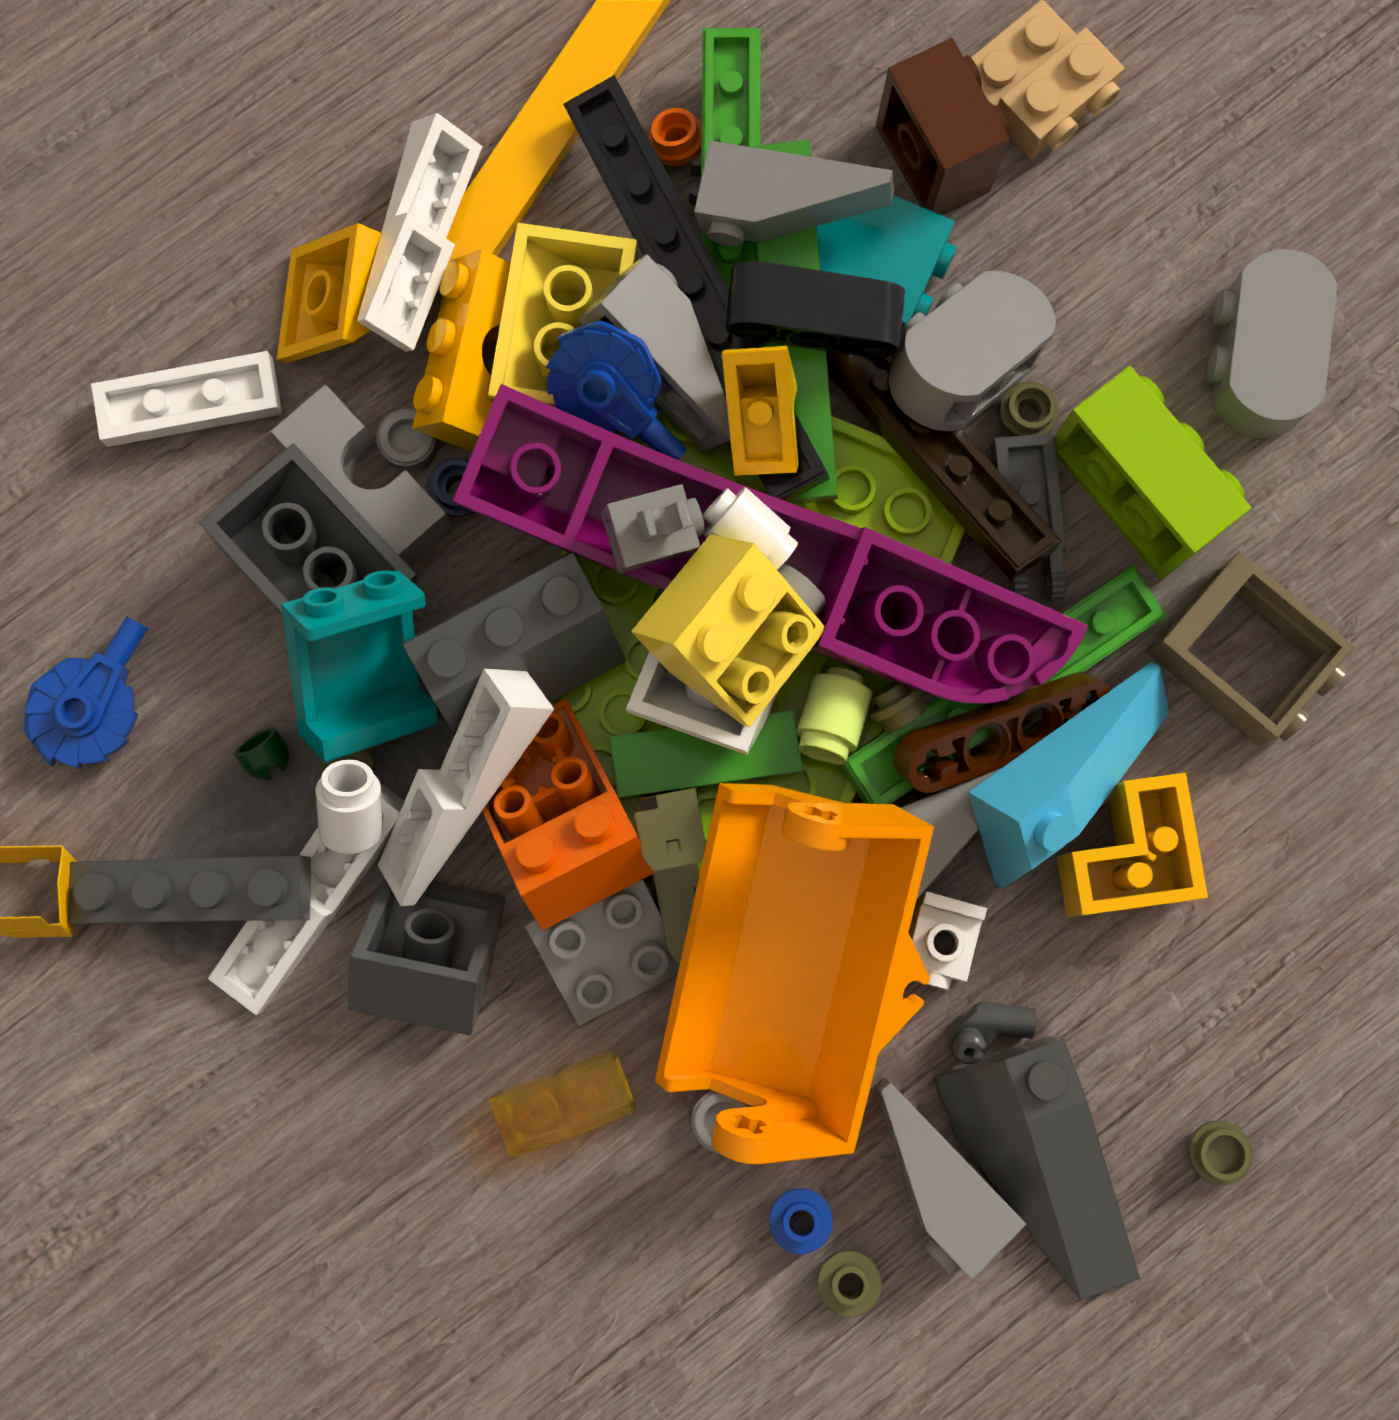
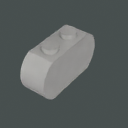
M1278 249L1261 254L1243 269L1228 290H1221L1218 295L1213 323L1215 326H1221L1219 346L1213 347L1209 357L1207 380L1214 382L1212 404L1219 417L1229 427L1246 436L1271 438L1287 433L1296 427L1325 399L1337 282L1322 262L1307 253L1292 249Z
M984 271L964 287L959 283L953 285L942 296L931 313L927 316L921 312L917 313L902 328L900 352L896 354L889 371V388L896 404L907 416L923 426L941 431L961 430L1034 370L1046 344L1055 333L1056 319L1049 300L1031 282L1015 274L1003 271Z

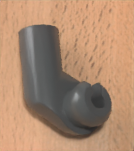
M979 1002L952 1026L948 1037V1045L951 1051H953L955 1058L961 1063H978L984 1058L983 1051L999 1035L1032 1039L1036 1028V1010L1029 1007Z

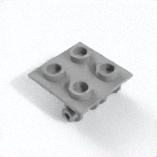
M643 880L545 930L541 929L535 918L524 923L527 932L578 1026L678 975L679 965L667 949L662 917Z

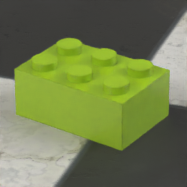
M1129 365L1071 411L1054 436L1056 456L1162 581L1224 532L1252 507L1244 499L1245 492L1240 482L1228 471L1220 470L1204 452V443L1199 434L1188 424L1179 423L1166 408L1163 394L1158 386L1145 376L1140 377Z

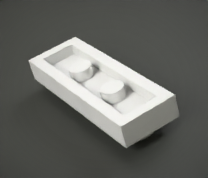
M268 351L91 383L99 440L107 447L282 415L274 361Z

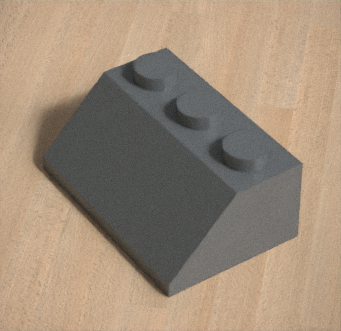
M294 443L198 522L218 548L281 616L282 603L303 598L307 592L313 589L324 587L338 588L362 581L366 575L376 571L399 570L413 583L418 578L417 574Z
M565 553L413 635L402 643L454 735L457 732L484 668L527 671L551 703L626 661L605 611L573 553Z

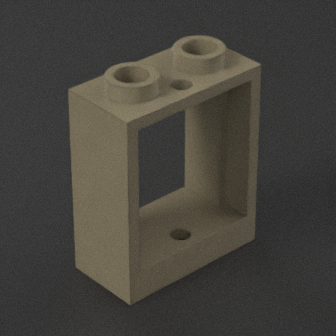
M1239 551L1220 566L1147 653L1256 745L1260 746L1277 738L1286 741L1301 728L1309 717V713L1303 708L1316 692L1324 696L1343 678L1347 668L1341 663L1355 646ZM1234 595L1311 658L1309 663L1265 715L1188 651Z

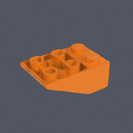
M567 698L552 705L554 708L553 712L482 810L519 894L542 930L656 873L644 860L641 851L642 844Z

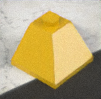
M356 223L291 249L277 361L287 364L353 343L371 331L357 322L381 236L380 232Z

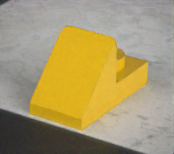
M788 347L723 350L722 361L734 476L796 473L799 464L794 415L797 382Z

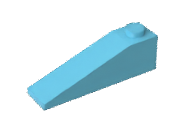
M1150 662L968 792L995 885L1001 889L1006 888L1063 848L1082 832L1169 715L1160 665Z

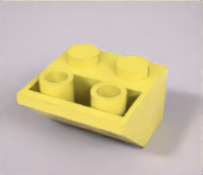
M710 534L631 632L669 673L742 725L751 727L822 636L825 626L755 543Z

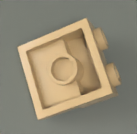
M1040 0L971 57L979 70L982 83L981 89L990 105H996L1002 110L1009 125L1010 139L1030 160L1047 147L1052 151H1056L1064 145L1078 129L1079 125L1077 122L1090 111L1094 116L1105 111L1121 92L1117 85L1125 70V67L1087 27L1076 34L1044 0Z

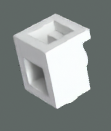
M927 891L920 895L916 901L908 933L930 976V981L926 985L949 990L952 980L967 982L981 924L985 920L987 908ZM942 930L949 932L955 940L954 949L948 955L938 953L933 944L935 935Z

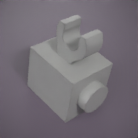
M683 484L609 503L601 512L618 574L689 555L700 547L698 536L705 534L704 521L699 504L695 498H686Z

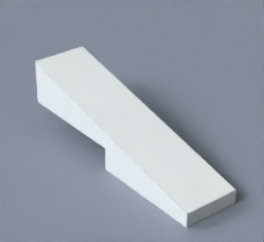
M438 113L411 123L357 322L405 352L413 351L443 273L453 252L455 244L446 238L482 149L479 143Z
M484 668L441 769H418L378 863L380 871L400 906H414L553 712L554 708L527 671Z
M380 783L382 835L373 847L355 854H343L332 851L320 840L317 828L299 854V856L311 857L310 920L247 921L208 977L212 983L253 1014L258 1015L263 1012L383 853L405 800L382 783Z

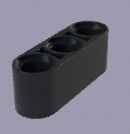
M760 261L740 262L731 267L726 331L735 337L863 357H890L900 352L905 289L896 283L878 279Z

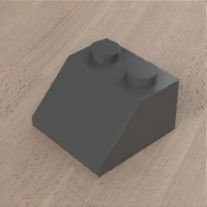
M384 878L350 956L348 1010L471 1036L486 992L506 897L431 882L414 906H400Z

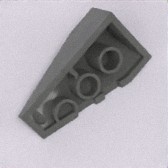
M1047 1036L982 1059L978 1063L968 1064L934 1076L955 1138L980 1167L1002 1199L1027 1224L1025 1227L1032 1235V1238L1079 1299L1083 1300L1140 1279L1088 1102L1065 1039Z

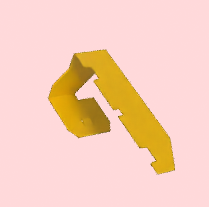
M62 845L0 846V863H29V860L48 859L52 863L60 862L57 879L60 923L48 924L41 916L0 917V936L34 938L72 937L74 935L75 924H68L70 862L77 861Z

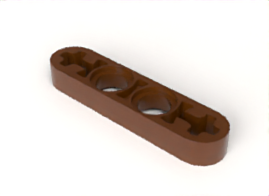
M1083 672L1072 673L1031 688L1021 694L1008 698V700L993 702L918 729L905 736L898 744L894 753L893 765L898 776L918 791L932 793L999 769L1076 716L1079 712L1074 710V708L1082 706L1083 711L1111 691L1112 688L1107 683ZM1086 693H1090L1089 699H1087ZM1041 707L1043 718L1040 727L1031 735L1023 736L1022 723L1025 716L1031 710ZM989 727L991 734L988 746L983 752L970 756L968 748L971 737L977 730ZM931 751L936 754L926 760V752ZM951 754L954 760L947 757V755ZM925 763L926 770L921 772L917 769L918 766Z

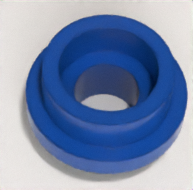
M806 1188L790 1189L781 1194L771 1207L769 1214L771 1233L775 1241L783 1249L791 1253L807 1254L814 1252L825 1244L831 1234L833 1224L831 1210L824 1198L813 1190ZM799 1210H805L813 1217L811 1228L804 1233L794 1232L789 1226L790 1217Z

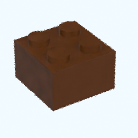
M953 38L888 68L875 125L919 205L940 215H944L990 192L1010 141V129L1004 113L998 106L990 105L981 89V76L975 62L968 55L963 57Z

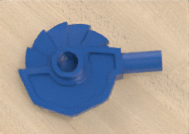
M595 321L558 336L557 340L560 342L558 344L560 348L554 353L546 368L550 369L547 381L548 395L553 394L557 409L614 434H617L620 430L632 440L639 436L651 449L679 460L685 454L687 448L655 418L658 410L654 404L661 389L662 379L644 340L603 321Z
M126 616L103 655L96 652L91 659L66 658L56 666H53L51 670L31 685L24 713L23 730L50 766H54L57 760L82 769V764L95 765L109 761L108 756L118 752L129 743L130 740L126 738L135 725L138 713L134 712L132 687L125 685L130 672L125 666L148 630L147 627Z

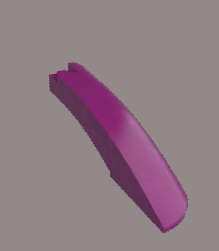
M500 384L452 503L618 573L601 515L602 510L607 504L683 484L686 498H695L703 516L709 506L726 488L736 495L746 486L657 452ZM746 487L791 527L788 534L798 542V545L784 564L793 567L807 577L826 599L827 605L816 616L825 628L822 636L811 648L812 651L944 700L974 704L993 703L1008 700V698L1021 694L1034 686L1042 685L1053 677L1075 653L1089 625L867 527L860 528ZM703 518L704 527H705V530H706L707 527L710 525V523H708V522ZM704 535L698 536L700 546L707 539ZM697 550L689 555L620 574L664 591Z

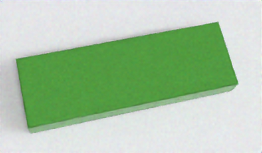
M794 710L770 713L748 755L672 728L610 736L618 799L622 800L691 788L718 786L719 783H739L802 773L803 766L801 753L798 750L799 740L796 733Z

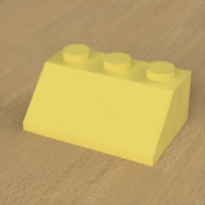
M517 223L488 392L489 399L494 401L500 384H503L557 408L553 394L548 395L547 381L550 369L546 368L554 353L560 348L558 345L560 342L557 338L564 332L583 326L578 319L623 271L638 261L636 239Z

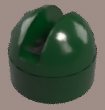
M270 727L244 741L235 750L234 756L251 777L259 780H269L273 777L267 770L275 764L282 771L287 768L289 749L275 727Z

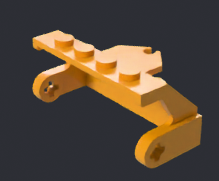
M719 783L655 1082L667 1092L710 1089L753 1106L722 1110L716 1115L711 1145L715 1151L724 1157L746 1164H767L853 1154L855 1152L878 1054L924 1005V1000L916 994H911L903 999L904 990L912 981L917 980L923 985L928 984L930 981V976L908 932L934 831L933 825L894 804L843 803L774 785Z

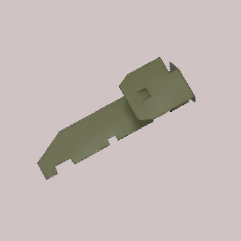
M696 788L638 798L636 801L639 800L641 812L634 813L639 840L642 844V856L650 868L656 872L653 875L667 949L679 966L695 897L694 888L697 887L699 878L697 863L702 862L706 846Z

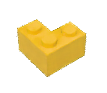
M1186 772L1127 780L1118 783L1108 795L1116 846L1070 852L1056 857L1066 918L1208 898Z

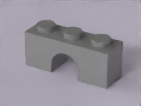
M326 384L270 431L283 447V450L276 457L294 443L409 567L454 529L445 511L406 470L391 483L379 489H363L353 484V471L356 463L376 444L366 427Z

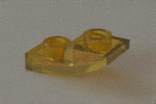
M615 1050L561 1066L552 1075L499 1090L488 1099L510 1158L591 1131L625 1117L637 1109Z

